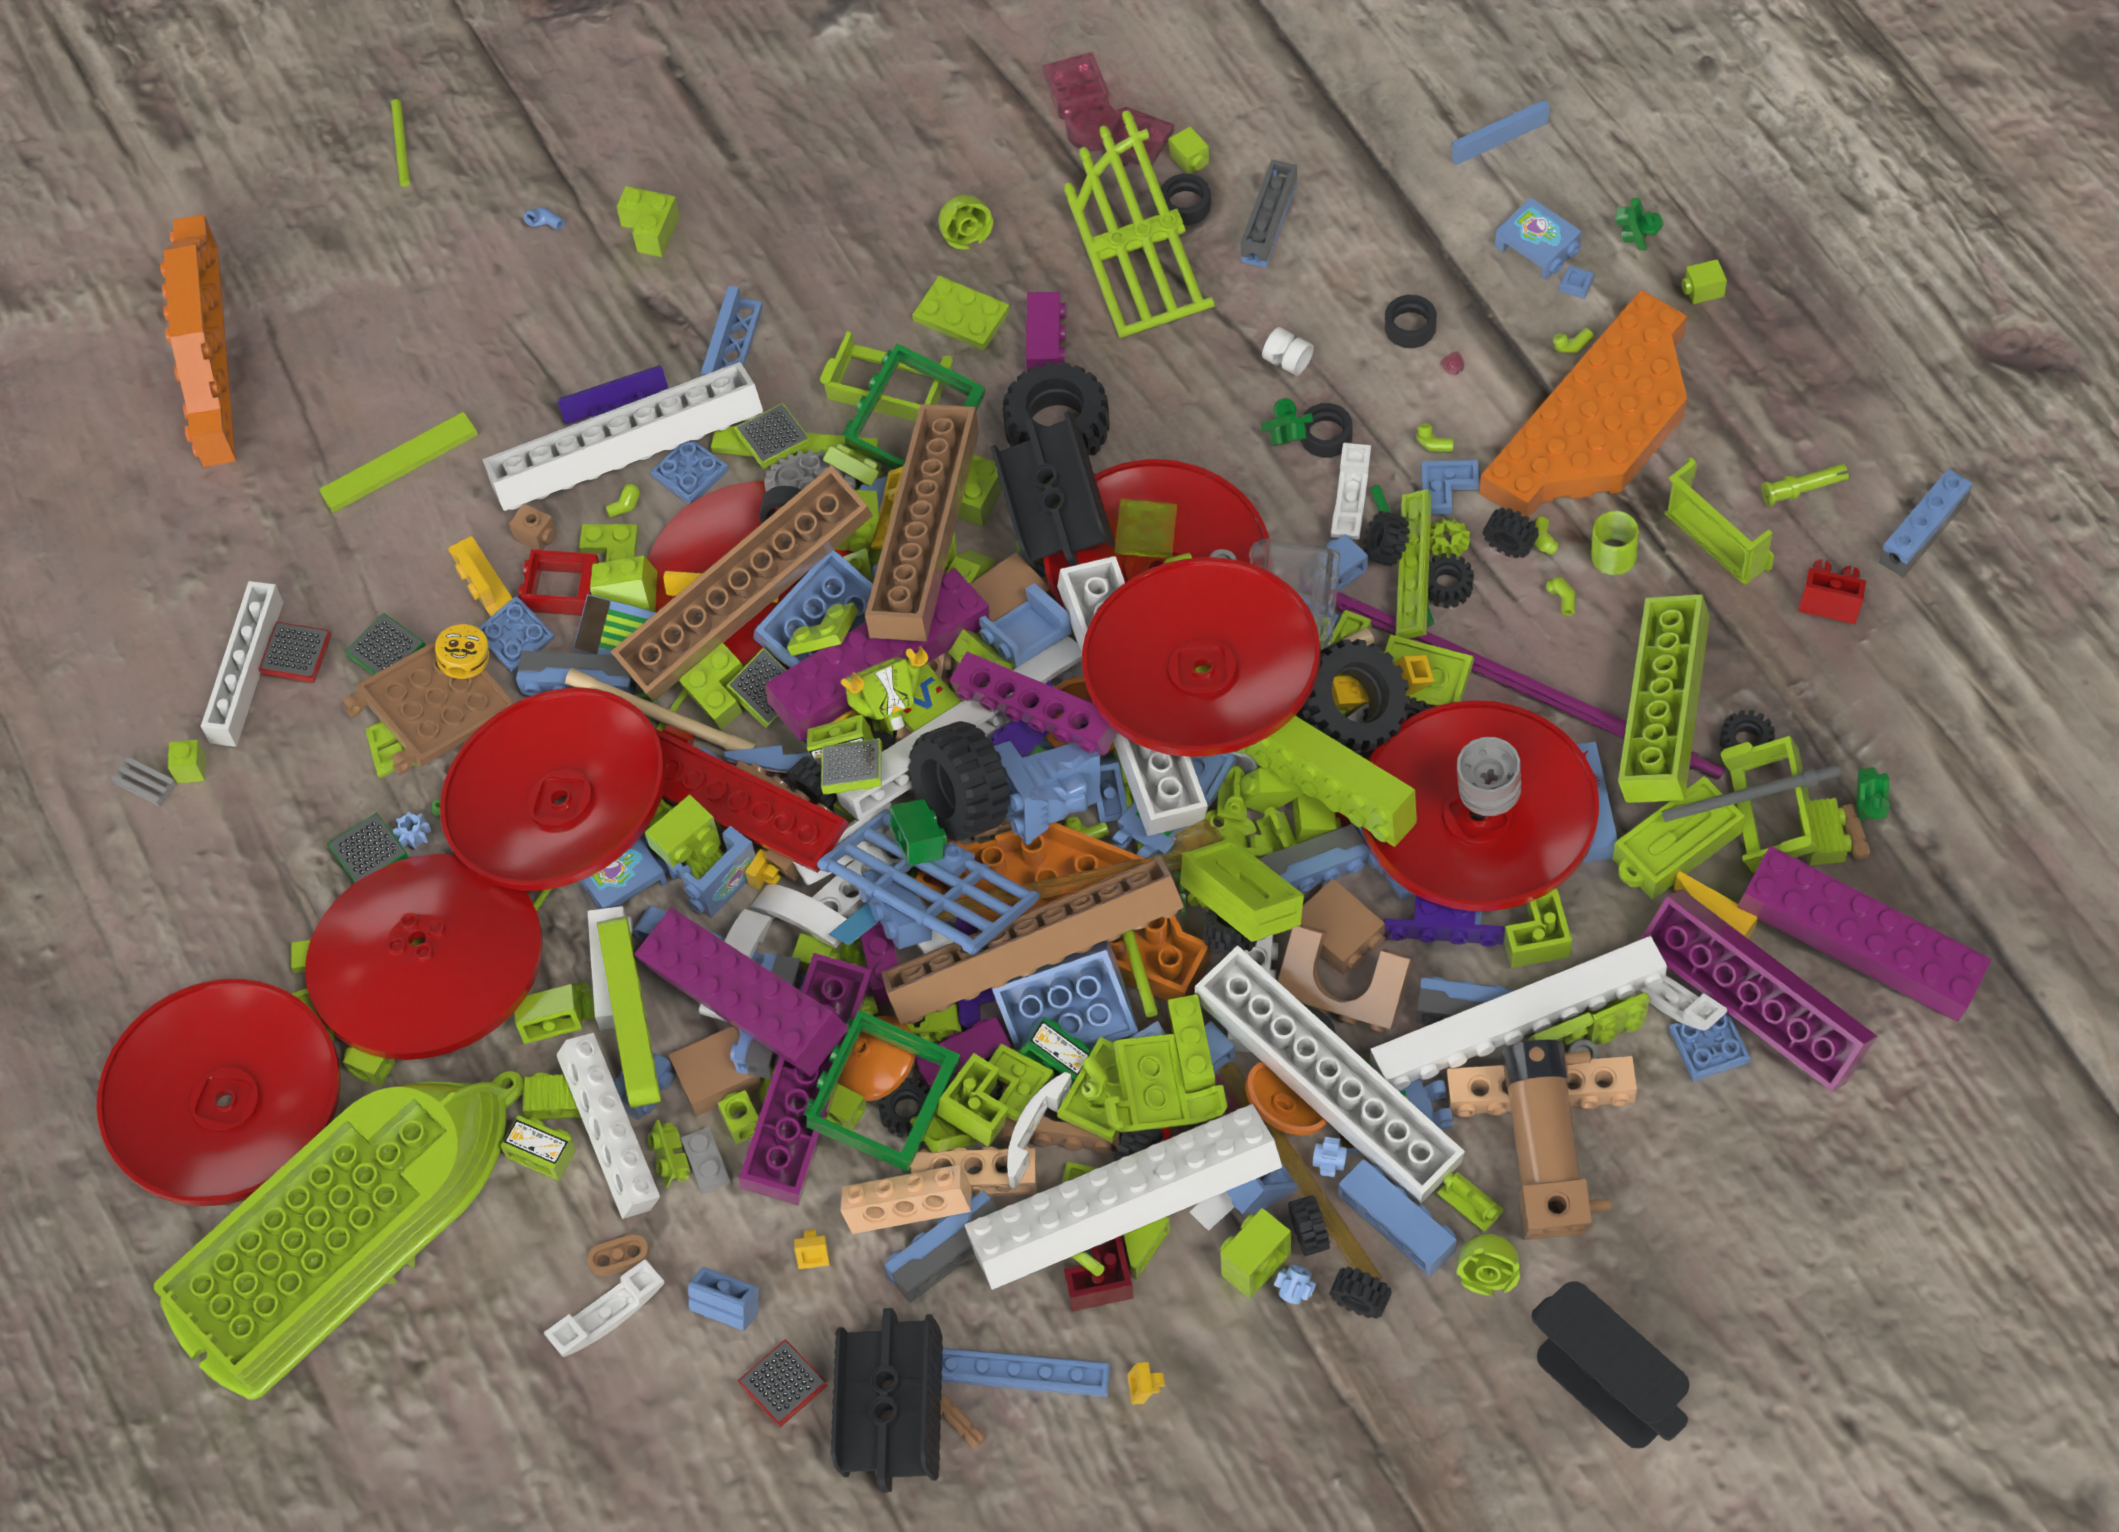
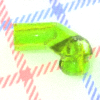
M860 937L850 945L842 943L839 951L842 961L851 964L857 962L858 966L864 967L866 958L856 949Z
M583 981L580 984L573 983L572 986L577 998H581V1019L584 1021L596 1020L594 996L591 987L587 982Z

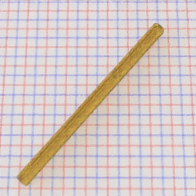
M1186 849L1027 883L1021 886L1030 891L1038 892L1040 894L1039 899L1079 891L1158 857H1162L1169 871L1181 869L1182 854L1189 851ZM1003 889L986 892L1009 906L1015 905L1021 900ZM968 896L955 900V902L974 913L992 910ZM943 910L936 916L939 920L957 917L946 910Z
M1226 1063L1220 1069L1221 1076L1243 1108L1251 1105L1245 1092V1077L1236 1064ZM1263 1121L1275 1141L1281 1163L1305 1197L1313 1195L1316 1198L1326 1228L1354 1269H1361L1362 1273H1371L1370 1276L1380 1278L1381 1282L1383 1280L1382 1275L1283 1132Z

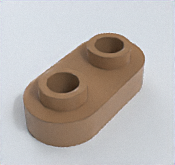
M630 1234L594 1246L587 1255V1263L594 1275L608 1277L630 1270L644 1259L648 1260L650 1250L642 1236ZM639 1250V1254L637 1256H629L631 1251ZM604 1259L610 1260L606 1266L599 1265Z

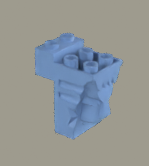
M1011 741L994 746L996 752L999 751L1002 758L1001 763L1006 768V779L1010 785V791L1008 792L1010 805L1007 808L1009 811L1006 817L1011 823L1014 834H1019L1026 845L1031 844L1032 840L1044 833L1049 828L1048 824L1063 820L1069 813L1086 811L1090 804L1100 802V755L1098 752L1094 751L1091 754L1082 750L1078 744L1071 743L1022 758Z

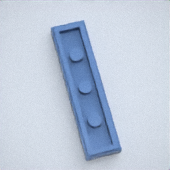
M1542 100L1453 141V162L1458 165L1547 124L1549 120V104Z

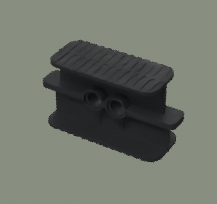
M1069 411L1064 412L1066 420L1040 430L1033 419L1025 421L1030 436L1029 441L999 451L996 445L991 446L1018 545L1033 569L1038 568L1037 560L1061 551L1064 552L1068 564L1075 566L1079 565L1076 556L1077 552L1106 541L1110 547L1115 546L1114 537L1106 517L1107 514L1104 510V504L1094 477L1095 474L1087 454L1088 451L1085 447L1083 435ZM1053 478L1051 482L1044 484L1047 479ZM1060 502L1057 507L1051 508L1054 503Z
M1577 1281L1567 1282L1554 1295L1546 1297L1532 1311L1531 1319L1533 1323L1549 1337L1539 1347L1537 1352V1361L1540 1367L1631 1448H1644L1658 1435L1664 1440H1673L1686 1427L1688 1417L1676 1406L1689 1391L1690 1383L1686 1374L1586 1285Z
M884 1308L882 1330L847 1332L844 1327H838L835 1333L833 1416L831 1421L832 1439L830 1450L834 1467L842 1477H849L850 1472L877 1470V1485L882 1493L892 1491L893 1477L928 1476L931 1481H936L939 1478L940 1402L942 1400L941 1380L943 1368V1336L937 1321L932 1314H927L923 1321L898 1322L897 1314L893 1308ZM894 1379L891 1387L882 1389L885 1381ZM893 1410L890 1418L880 1420L881 1415L885 1411Z

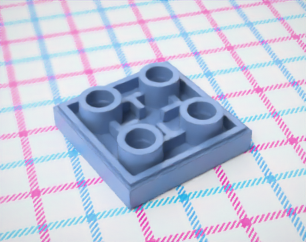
M689 440L679 444L678 447L650 471L653 479L689 505L702 497L729 471L726 463L696 441Z
M517 596L478 627L488 639L489 651L512 674L518 670L522 650L540 651L555 639V635Z
M1728 1012L1707 1030L1692 1028L1681 1022L1669 1025L1670 1035L1692 1082L1750 1063L1751 1058Z

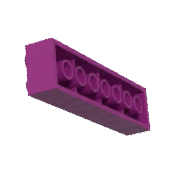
M953 568L943 575L927 641L870 638L867 623L865 622L847 633L842 644L819 650L765 683L768 704L802 742L807 739L808 729L831 723L853 710L848 705L846 688L841 683L842 679L845 678L847 680L846 677L853 675V672H860L893 657L905 658L908 661L909 658L906 655V650L911 648L916 654L919 651V646H922L928 655V660L925 664L931 662L951 649L963 629L974 633L981 630L979 618L986 616L989 619V605L958 570Z
M1769 846L1737 908L1757 916V919L1957 1022L1968 1009L1992 960L1772 846Z
M1682 889L1665 898L1641 939L1651 936L1667 967L1700 992L1705 993L1726 1007L1730 1015L1832 1092L1848 1082L1878 1037Z
M670 907L634 954L652 972L810 1077L813 1076L849 1028L833 1011L672 907Z
M813 953L801 991L833 1011L846 1024L849 1018H855L858 1010L862 1011L871 984L872 970ZM843 1035L837 1044L842 1045L846 1036ZM832 1051L812 1077L779 1056L739 1176L740 1189L799 1206L822 1135L806 1127L807 1116L803 1114L810 1098L816 1100L820 1091L816 1086L822 1072L826 1071L829 1073L833 1062L829 1061ZM839 1080L821 1116L826 1120Z

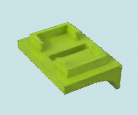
M839 443L837 447L830 445L823 461L871 487L877 478L884 477L885 472L880 470L881 464L867 458L862 461L853 456L855 450L844 444Z
M380 721L366 728L365 731L377 775L381 778L395 771L392 767L395 762L391 759V756L405 748L400 742H397L380 751L381 748L397 741L383 722Z
M935 1113L923 1139L931 1152L934 1153L953 1150L958 1147L972 1146L977 1142L975 1138L944 1120L937 1113ZM913 1117L910 1120V1123L913 1126L915 1124L917 1117Z

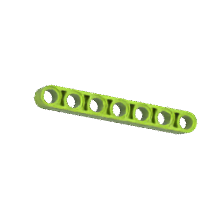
M627 916L597 922V929L629 1104L632 1109L661 1102V1094Z

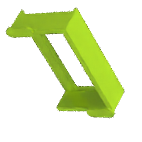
M847 331L836 358H831L827 361L820 377V381L825 387L827 399L857 406L861 397H867L870 391L841 384L852 357L883 365L881 362L887 352L856 345L852 332ZM949 355L944 356L940 365L952 370L953 358ZM899 363L896 368L926 376L902 363ZM934 380L924 404L937 405L945 385ZM882 395L873 411L916 422L920 404Z
M1689 457L1686 465L1668 478L1672 482L1669 506L1665 515L1745 586L1763 571L1769 572L1772 570L1774 555L1770 551L1773 532L1768 529L1753 542L1750 541L1696 493L1691 486L1692 480L1695 477L1697 463L1693 458Z
M1790 736L1755 747L1751 743L1745 742L1726 748L1721 752L1722 761L1730 771L1734 791L1748 788L1745 771L1789 758L1792 776L1802 774L1803 770L1799 748ZM1805 785L1795 788L1805 836L1773 846L1794 858L1815 851L1821 852L1808 789ZM1751 800L1737 803V808L1745 815L1742 832L1747 854L1742 855L1743 862L1754 874L1768 848L1761 850Z

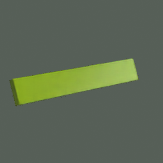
M463 411L318 490L331 512L335 513L478 436L477 430Z
M730 426L725 430L714 431L711 445L712 453L754 457L736 434L734 426ZM806 433L811 440V445L800 451L803 454H807L808 450L812 449L813 454H817L820 450H823L825 455L830 445L836 447L839 443L845 445V436ZM859 437L879 448V440L877 438ZM857 451L853 455L862 461L865 458L871 459Z
M1428 489L1402 495L1401 516L1405 517L1406 521L1409 522L1407 528L1410 529V533L1407 534L1409 542L1405 543L1406 551L1401 552L1403 557L1399 560L1396 636L1406 639L1424 636L1427 630L1432 494Z

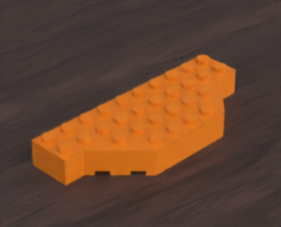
M205 214L173 219V231L169 233L171 244L163 250L164 262H160L162 276L166 280V283L162 284L163 296L167 300V305L163 306L165 319L169 322V327H165V334L168 344H172L176 362L174 373L177 382L181 383L185 400L183 412L189 424L185 426L186 439L188 442H192L194 457L200 458L203 467L236 462L218 246Z
M1640 290L1481 474L1479 494L1505 510L1511 508L1514 513L1516 511L1521 512L1520 515L1522 517L1525 515L1530 517L1541 503L1552 502L1554 498L1570 496V499L1591 497L1593 493L1609 491V494L1621 493L1685 416L1687 395L1675 346L1685 335L1687 315L1647 292Z
M1056 822L1048 824L1049 828L1032 840L1031 844L1027 845L1019 834H1014L1013 830L995 835V839L980 844L975 842L964 845L947 839V845L953 842L974 854L975 861L989 865L993 871L1030 891L1038 892L1040 894L1038 901L1025 912L1151 861ZM920 870L916 877L917 881L942 895H945L952 889L949 885ZM966 870L958 877L964 879L971 872ZM983 878L973 885L1011 907L1021 900ZM962 894L955 900L958 904L992 923L1002 916L965 894ZM919 896L924 901V903H927L929 905L934 904L928 901L927 899ZM1175 915L1169 918L1160 917L1150 921L1149 925L1145 928L1133 930L1152 995L1166 1001L1168 999L1193 995L1195 986L1200 982L1211 960L1210 945L1207 946L1204 940L1184 933ZM1121 935L1118 939L1110 941V945L1117 960L1124 984L1138 989L1123 936Z

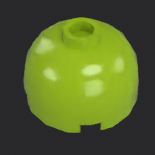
M967 194L953 196L946 201L938 217L941 234L947 243L956 249H969L970 247L967 244L977 240L979 244L982 243L991 233L994 224L991 212L986 204L974 195Z
M1481 1234L1472 1237L1460 1251L1457 1261V1276L1461 1277V1284L1474 1293L1493 1295L1492 1290L1503 1289V1293L1509 1292L1517 1286L1520 1279L1521 1266L1518 1251L1509 1240L1502 1236Z

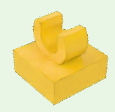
M762 849L758 851L745 871L748 885L757 890L761 888L764 882L768 885H777L781 879V876L778 875L779 869L767 861L764 857L766 851Z
M816 1229L804 1230V1238L794 1239V1249L799 1269L830 1266L825 1235L817 1236Z
M1137 1362L1127 1374L1131 1404H1144L1152 1394L1160 1392V1387L1165 1386L1164 1374L1150 1373L1149 1362Z

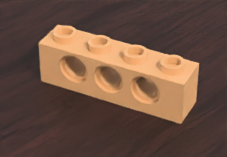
M989 1146L983 1147L981 1150H967L958 1147L950 1151L938 1153L931 1152L930 1149H922L917 1152L911 1165L912 1174L961 1164L972 1187V1195H978L983 1190L988 1196L1037 1194L1035 1148L1027 1146L1024 1150L1028 1151L1030 1165L1016 1190L1010 1188L1008 1173L998 1172L1001 1167L1007 1166L1009 1149H998ZM972 1167H979L982 1169L977 1174L967 1173V1171Z
M961 1164L843 1186L840 1211L852 1234L971 1212L972 1187Z

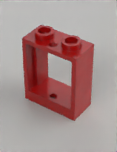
M531 549L529 560L524 562L523 574L525 579L524 584L519 585L518 598L534 613L582 616L587 594L592 595L590 589L593 564L600 563L598 555L594 553ZM541 571L582 573L577 597L537 595Z

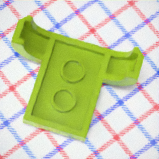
M1174 1034L1120 1039L1113 1042L1124 1101H1120L1119 1097H1110L1104 1103L1108 1124L1118 1132H1134L1204 1123L1221 1117L1227 1109L1223 1085L1211 1086L1198 1092L1185 1093Z

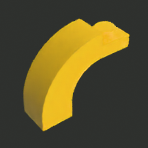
M1427 655L1404 656L1394 663L1395 666H1401L1403 681H1408L1409 689L1405 691L1406 696L1412 695L1434 683ZM1351 676L1334 677L1332 696L1337 708L1347 707L1348 711L1358 710L1362 705L1369 703L1364 687Z

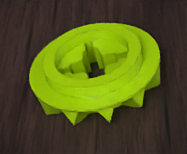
M1443 517L1436 523L1432 521L1430 528V552L1441 557L1442 553H1447V558H1451L1452 553L1458 557L1468 549L1470 531L1466 529L1465 523H1459L1455 518L1445 520ZM1444 531H1447L1452 536L1450 545L1446 538L1443 537Z

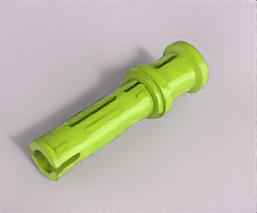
M1840 463L1839 465L1796 478L1793 475H1787L1781 481L1774 483L1763 482L1761 485L1763 499L1768 507H1772L1781 500H1795L1800 496V493L1847 481L1849 479L1848 473L1837 475L1839 472L1846 471L1847 467L1844 463Z

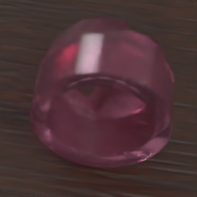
M1459 351L1450 353L1440 362L1443 369L1450 375L1459 374V371H1462L1465 366L1464 359Z

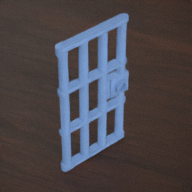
M888 809L881 811L832 851L824 855L817 864L818 868L841 877L865 891L871 898L876 897L913 918L917 924L927 926L963 947L964 951L971 955L979 952L989 941L1034 905L1040 896L1038 892L1030 891L993 871L989 865L975 861L974 854L953 842L943 846V859L909 866L898 843L876 831L884 824L890 827V810ZM866 839L899 857L902 861L892 867L860 849L857 845ZM847 854L883 876L876 882H872L837 861ZM912 866H915L949 885L952 889L945 895H942L905 874V872ZM966 870L971 872L964 879L958 877ZM983 878L1021 900L1011 907L973 885ZM895 881L934 904L923 911L885 888ZM962 894H965L1002 916L992 923L958 904L955 900ZM943 910H946L983 932L973 939L937 919L936 916Z

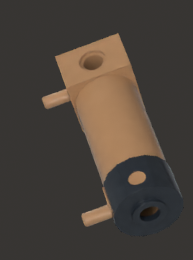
M1548 1039L1525 1041L1504 1047L1501 1050L1506 1087L1509 1092L1521 1181L1518 1203L1523 1240L1586 1234L1592 1224L1591 1212L1610 1211L1612 1209L1610 1198L1589 1200L1586 1179L1580 1178L1567 1085L1569 1080L1567 1065L1590 1063L1591 1054L1589 1051L1565 1053L1562 1041ZM1548 1206L1557 1207L1561 1213H1552Z

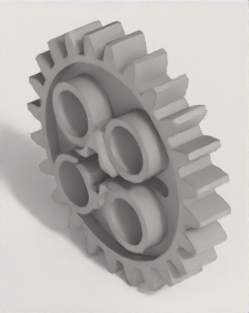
M809 449L807 454H803L798 450L797 456L789 453L787 454V460L778 458V464H771V470L766 471V478H764L765 490L768 491L777 486H793L803 490L831 465L823 461L825 456L823 450H820L817 454H813L812 449ZM834 467L854 490L856 487L855 478Z

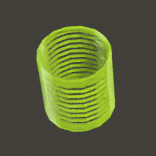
M1609 511L1600 515L1595 520L1592 532L1591 558L1595 567L1603 573L1620 575L1629 571L1636 562L1639 529L1635 519L1628 513ZM1617 539L1624 541L1627 544L1623 546L1613 547L1606 545L1603 542L1606 540Z

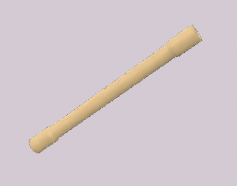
M571 668L566 676L565 684L569 686L598 689L618 695L635 705L644 715L721 746L727 751L752 749L757 746V744L736 735H729L608 685L574 668Z

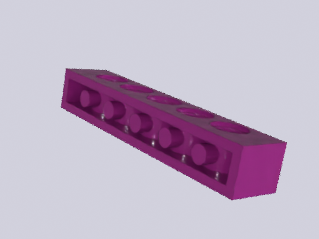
M970 652L965 653L949 680L956 690L955 694L962 700L970 702L971 699L977 701L988 711L995 712V710H998L1014 722H1019L1020 720L1027 722L1034 730L1041 733L1046 730L1053 733L1054 737L1064 743L1072 741L1078 744L1082 750L1091 754L1095 751L1105 755L1118 734L1100 716L1092 703ZM989 682L987 686L981 688L983 684ZM1009 693H1013L1010 697L1005 698ZM1038 703L1035 707L1030 708L1032 704ZM1063 713L1062 716L1054 719L1057 714ZM1088 723L1085 728L1079 729L1081 725Z

